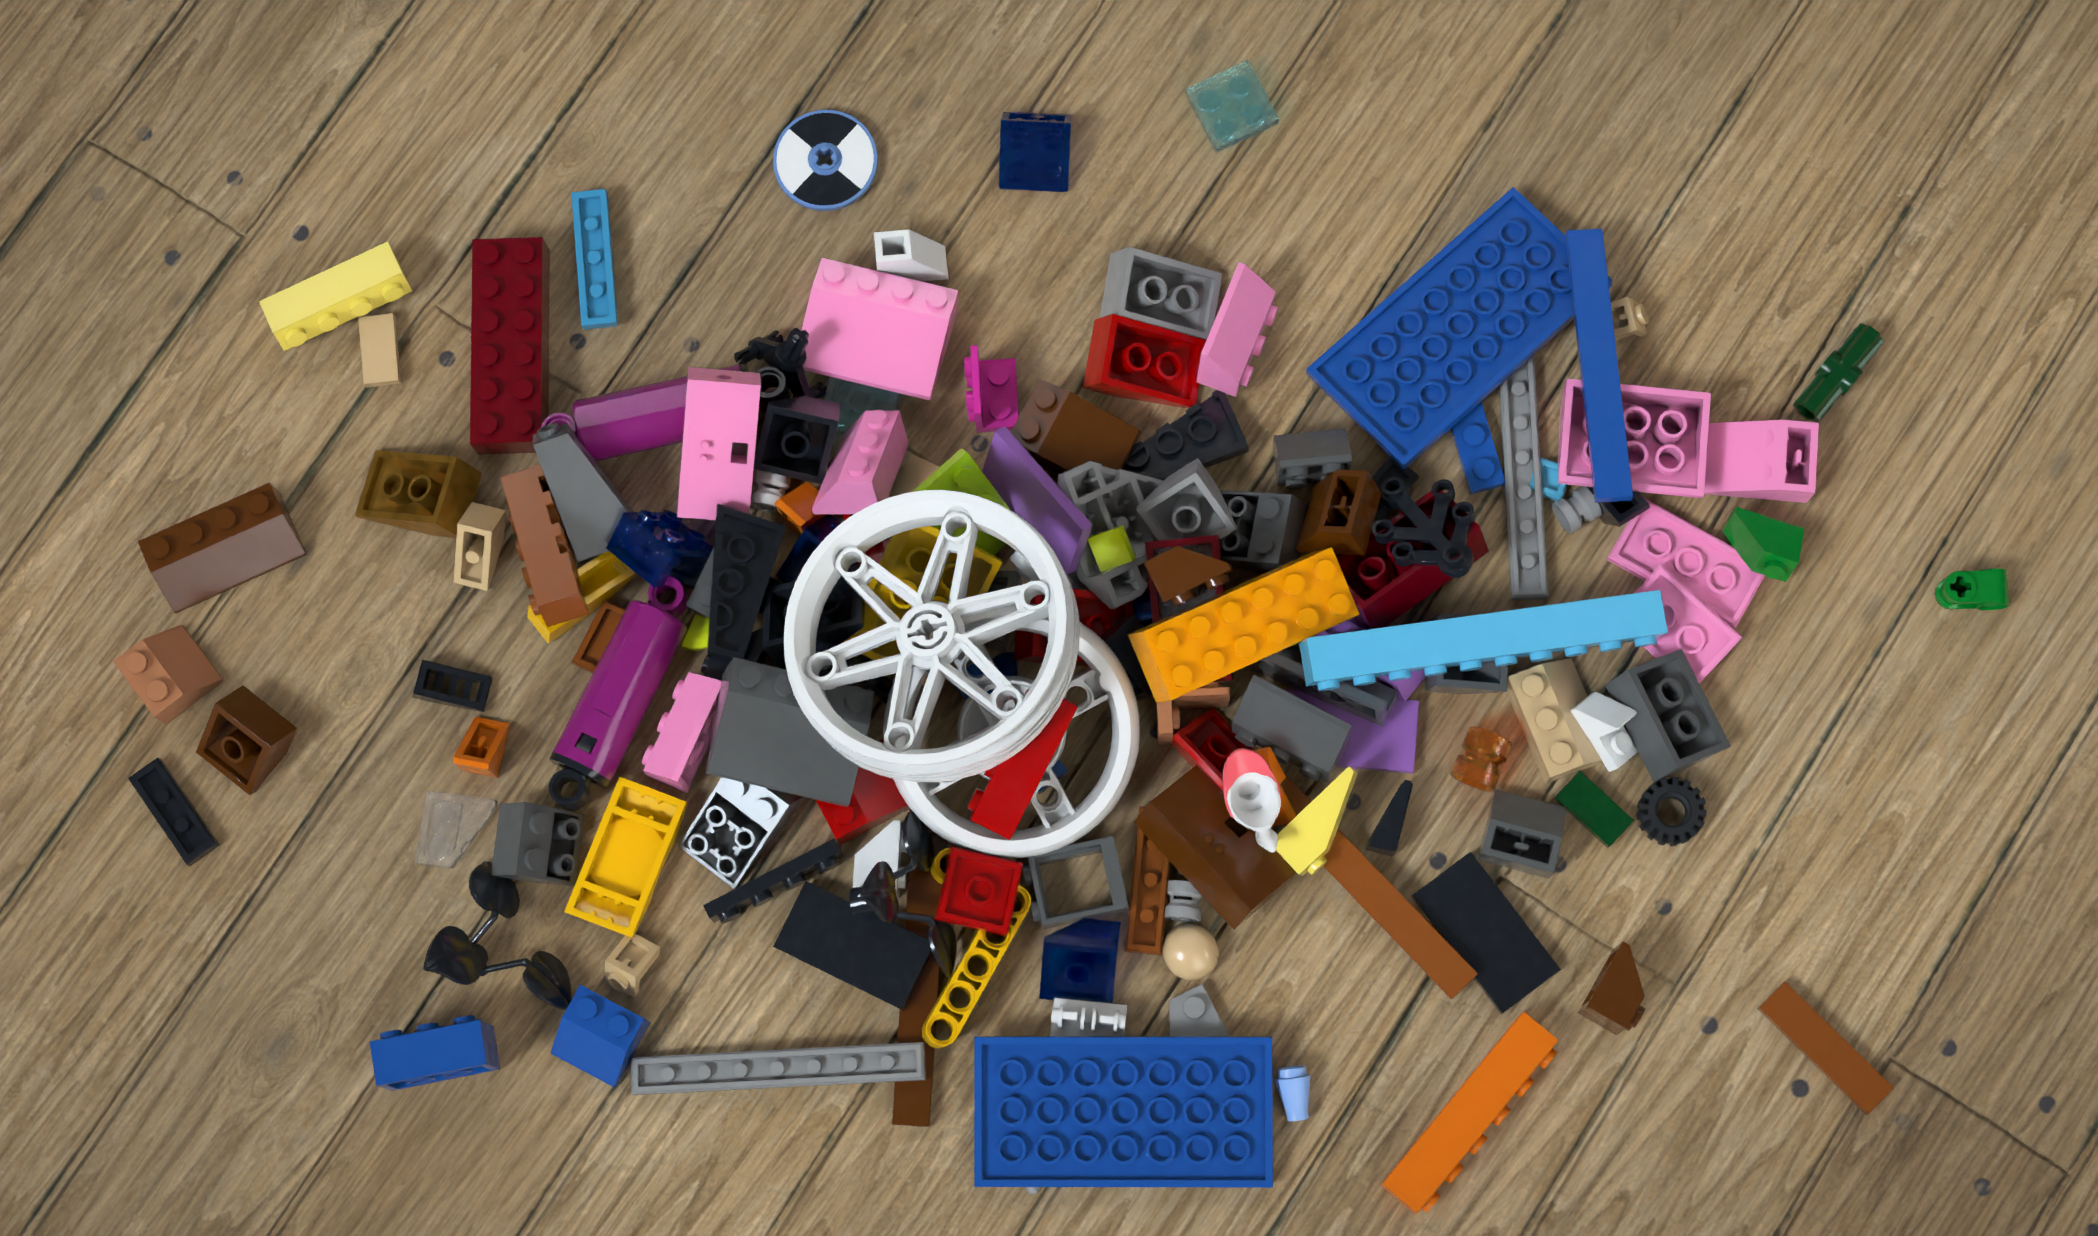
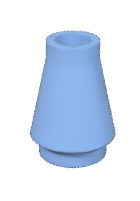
M1306 1065L1276 1069L1277 1078L1274 1081L1286 1112L1287 1121L1308 1119L1311 1074H1307Z

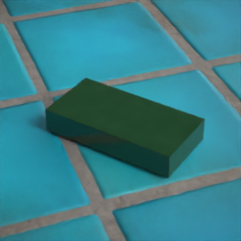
M1581 771L1554 797L1562 807H1566V810L1607 848L1634 821Z

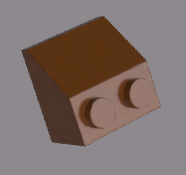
M242 685L215 703L196 753L247 794L251 795L286 755L297 727Z
M1621 942L1612 950L1578 1011V1014L1615 1035L1620 1034L1624 1030L1630 1031L1632 1027L1635 1028L1645 1011V1008L1640 1006L1645 995L1629 944Z

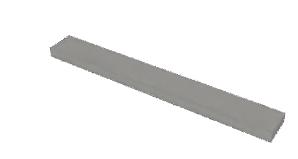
M1533 355L1499 385L1503 469L1506 482L1504 487L1511 600L1548 598L1535 362ZM1532 475L1534 476V491H1531L1529 487Z
M924 1042L631 1058V1095L926 1080Z

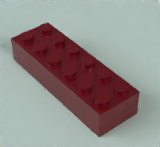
M543 237L472 239L470 445L478 455L536 453L533 446V435L538 433L537 430L541 428L543 421L549 416L550 250Z

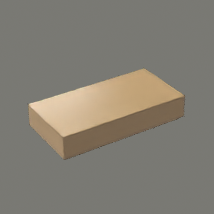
M393 313L358 317L364 386L368 388L401 384L396 316Z

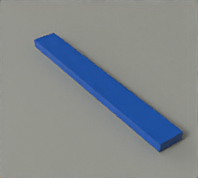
M1602 228L1567 230L1565 239L1595 503L1631 501L1633 492Z

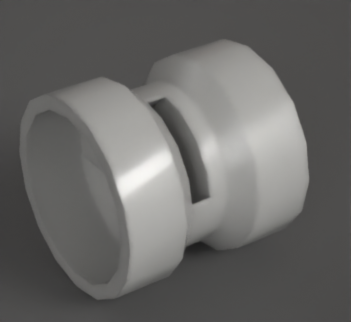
M1581 486L1574 490L1568 500L1561 498L1552 504L1557 520L1569 534L1579 530L1582 522L1587 520L1594 521L1602 515L1599 503H1595L1594 495L1586 486Z
M1168 881L1167 893L1170 896V903L1165 907L1164 918L1181 922H1200L1201 909L1198 904L1199 899L1203 896L1189 881Z

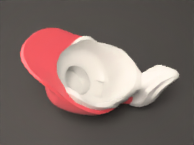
M1246 748L1237 749L1229 755L1223 768V793L1227 810L1230 816L1239 824L1256 831L1255 837L1258 845L1274 853L1278 844V834L1271 827L1281 807L1279 785L1267 762L1260 754Z

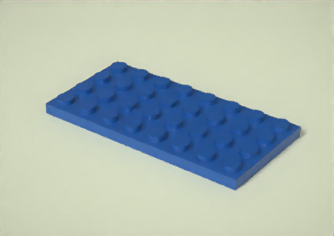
M1512 187L1306 369L1307 375L1405 470L1574 320L1565 235ZM1608 276V283L1610 288L1612 286L1613 279H1611Z
M975 1036L974 1187L1273 1188L1272 1036Z

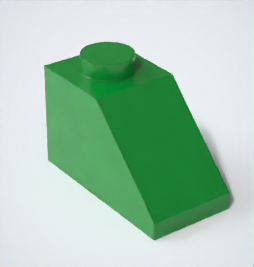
M1735 507L1723 526L1722 532L1751 571L1771 579L1786 582L1799 563L1804 528Z

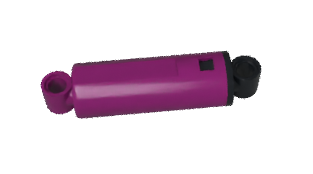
M747 363L718 369L749 372ZM769 366L758 369L755 372L760 373L759 409L766 413L768 402L790 398L787 381L781 370ZM687 376L576 400L573 403V417L563 412L554 413L543 421L541 427L551 423H557L558 426L567 423L595 461L682 443ZM768 388H777L772 393H764V391ZM758 412V424H757V426L760 425L759 412Z
M662 576L655 579L648 590V603L639 600L630 601L549 758L552 763L562 768L550 779L549 793L552 799L563 809L574 811L584 807L590 798L591 783L607 789L686 634V625L678 620L677 617L682 615L687 609L688 595L681 583L674 577ZM669 590L677 592L676 599L671 604L665 605L660 603V597L664 592ZM568 782L578 783V790L571 798L562 797L561 791L565 784Z

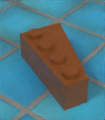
M539 464L500 477L511 513L508 515L514 534L518 537V541H515L516 549L521 561H524L526 567L522 568L523 577L528 589L532 588L534 593L528 595L534 615L541 614L546 626L550 627L589 614L571 543L541 465Z

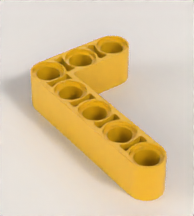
M950 848L940 851L932 861L931 874L940 884L943 883L945 874L940 868V861L942 858L949 856ZM1018 885L1016 895L1021 902V907L1018 912L1012 913L1008 935L1003 936L1000 944H993L987 940L985 931L976 930L951 978H949L924 1022L922 1037L930 1047L936 1049L944 1048L953 1043L1026 916L1031 905V897L1028 891L1021 885ZM971 957L980 958L984 962L985 972L982 976H975L969 972L967 963ZM953 989H960L965 992L967 1004L964 1008H956L951 1004L949 995ZM935 1021H942L948 1026L949 1036L946 1040L940 1041L933 1037L931 1026Z

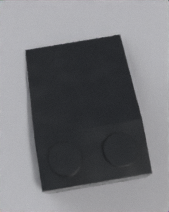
M861 563L850 566L848 572L858 570ZM842 576L833 587L823 607L817 629L816 653L841 644L864 627L865 601ZM796 580L768 587L764 594L762 649L780 669H786L784 658L785 617Z

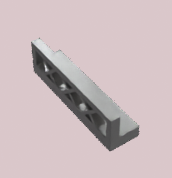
M1293 645L1251 664L1252 670L1382 727L1398 698L1397 690L1379 682L1354 686L1353 680L1339 682L1340 688L1326 691H1318L1317 685L1306 687L1300 648Z

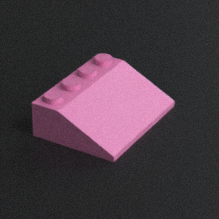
M822 258L812 285L802 330H806L809 333L807 339L809 343L805 349L807 358L803 365L804 370L930 401L958 314V290Z
M1566 379L1561 392L1559 416L1558 484L1593 487L1581 380ZM1620 384L1632 491L1703 498L1711 393Z

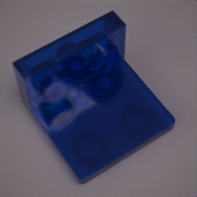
M1003 112L1000 128L999 188L1067 192L1069 188L1070 140L1073 115Z
M641 510L640 512L623 513L606 549L656 588L664 587L678 557L710 556L713 547L706 542V537L702 533L689 529L684 525L682 518L677 517L676 513L670 510H663L662 512Z

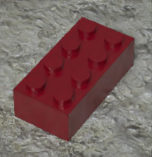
M1432 490L1415 502L1426 516L1431 519L1435 502ZM1442 490L1438 494H1445V492ZM1454 501L1450 502L1443 535L1450 542L1456 525L1452 515V509L1457 504ZM1403 512L1390 520L1393 526L1416 528ZM1463 512L1459 516L1463 517L1468 514L1466 512ZM1476 521L1470 525L1466 543L1472 551L1473 563L1489 552L1481 528ZM1383 529L1379 533L1384 534L1388 532L1389 529ZM1373 533L1370 535L1365 555L1342 554L1337 558L1360 614L1355 617L1367 629L1386 627L1451 580L1452 577L1442 573L1436 565L1411 564L1406 567L1398 566L1394 561L1392 548L1399 542L1378 543ZM1409 542L1414 550H1436L1430 543ZM1402 552L1399 556H1406L1409 552Z

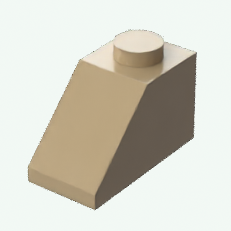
M474 502L470 504L457 524L453 583L488 591L504 541L506 510Z

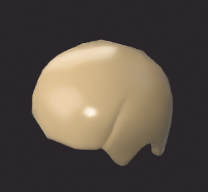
M1190 922L1176 925L1166 934L1162 945V956L1166 966L1175 976L1192 981L1203 979L1214 970L1218 962L1219 949L1215 938L1206 928Z

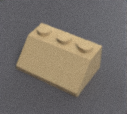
M1572 658L1542 663L1508 676V697L1545 784L1603 763L1570 711L1587 697Z

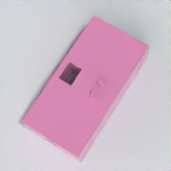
M688 367L677 517L716 520L717 504L750 514L761 388L760 373Z

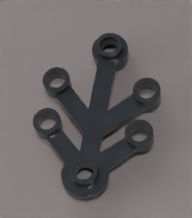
M1398 477L1386 479L1380 488L1383 504L1391 510L1400 509L1416 528L1393 526L1390 520L1380 519L1372 526L1375 540L1381 544H1387L1391 541L1399 542L1392 548V555L1398 566L1406 567L1411 564L1436 565L1442 573L1449 577L1459 578L1466 575L1473 564L1472 551L1466 545L1470 525L1476 519L1472 504L1459 502L1453 507L1452 515L1456 525L1450 542L1443 535L1450 502L1455 498V490L1451 481L1442 479L1433 484L1432 493L1435 502L1431 519H1429L1411 499L1408 484L1403 479ZM1442 490H1449L1445 494H1438ZM1463 512H1469L1466 516H1459ZM1383 529H1389V531L1384 534L1379 533ZM1409 542L1430 543L1436 550H1414ZM1402 552H1409L1406 556H1399Z

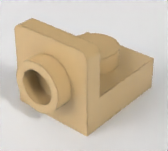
M1630 297L1611 302L1615 341L1634 334L1639 337L1647 335L1645 324H1648L1649 320L1642 303L1639 304Z
M637 934L633 938L624 936L605 960V982L615 991L625 992L635 997L639 992L640 979L659 957L660 947Z

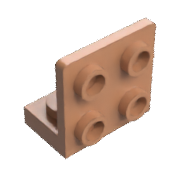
M1211 682L1174 700L1155 702L1157 746H1172L1173 735L1180 729L1179 710L1228 707L1230 687H1222L1220 682Z

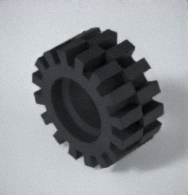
M1679 777L1663 778L1650 785L1641 795L1642 797L1637 804L1638 812L1636 817L1637 820L1640 819L1641 824L1639 827L1641 831L1645 830L1648 833L1646 837L1651 841L1655 839L1659 845L1670 844V846H1677L1680 843L1683 844L1689 841L1702 828L1703 820L1707 813V810H1704L1706 802L1704 797L1700 798L1699 796L1701 791L1697 787L1693 789L1690 786L1691 782L1686 779L1683 782L1679 781ZM1673 798L1681 802L1685 809V817L1680 824L1668 825L1661 821L1657 809L1662 800Z

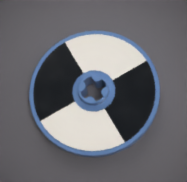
M817 110L796 118L779 136L773 154L775 176L784 193L795 203L816 211L838 210L856 202L871 186L878 165L875 142L867 128L851 115L836 110ZM831 154L833 164L829 166L824 163L822 166H819L818 157L820 155L828 157Z

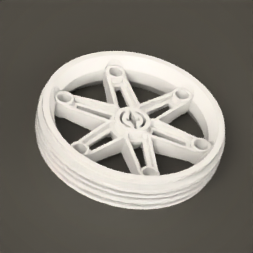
M947 490L909 492L886 498L855 513L837 526L813 551L795 582L787 607L784 626L786 670L793 694L805 716L831 747L846 759L873 773L896 780L911 782L958 780L989 770L1010 759L1038 736L1052 719L1069 688L1076 666L1080 636L1079 614L1069 578L1055 552L1044 537L1019 515L1000 504L963 492ZM942 525L917 592L864 554L881 541L901 532L919 527ZM967 527L964 534L959 537H952L953 532L957 528ZM978 530L1000 539L1015 549L1030 564L1040 580L966 598ZM949 553H956L957 560L949 602L945 604L933 601ZM855 562H862L858 570L848 572L850 565ZM842 576L886 624L828 650L816 653L817 629L823 607L833 587ZM873 578L913 607L906 612L901 620L869 588L867 584ZM1036 595H1046L1041 604L1029 605L1031 599ZM1012 604L1016 605L1017 611L966 632V627L961 617ZM1049 616L1046 653L1036 679L1026 695L1023 696L977 647ZM932 631H934V632H933V638L930 639V634H929V633H931ZM894 640H896L901 653L850 667L847 666L846 660ZM962 651L996 686L991 694H988L950 665ZM833 665L828 675L819 677V672L824 666ZM914 667L930 670L913 720L904 719ZM896 673L888 723L884 734V743L861 734L847 724L835 712L824 690ZM945 678L1001 720L987 731L964 742L940 748L921 749L923 737ZM1008 700H1018L1016 707L1012 711H1002L1003 705ZM903 735H910V740L905 746L895 747L898 738Z

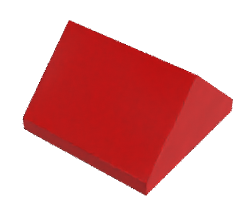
M1211 708L1179 730L1172 738V746L1192 767L1197 765L1222 792L1223 768L1229 755L1241 748L1253 750L1252 747L1244 745L1235 738L1236 734L1232 732V726L1214 708Z

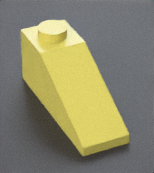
M1350 766L1278 833L1276 851L1299 875H1304L1307 871L1313 875L1328 861L1324 855L1330 851L1358 774Z

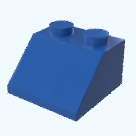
M579 985L562 1016L551 1054L616 1088L651 1022Z

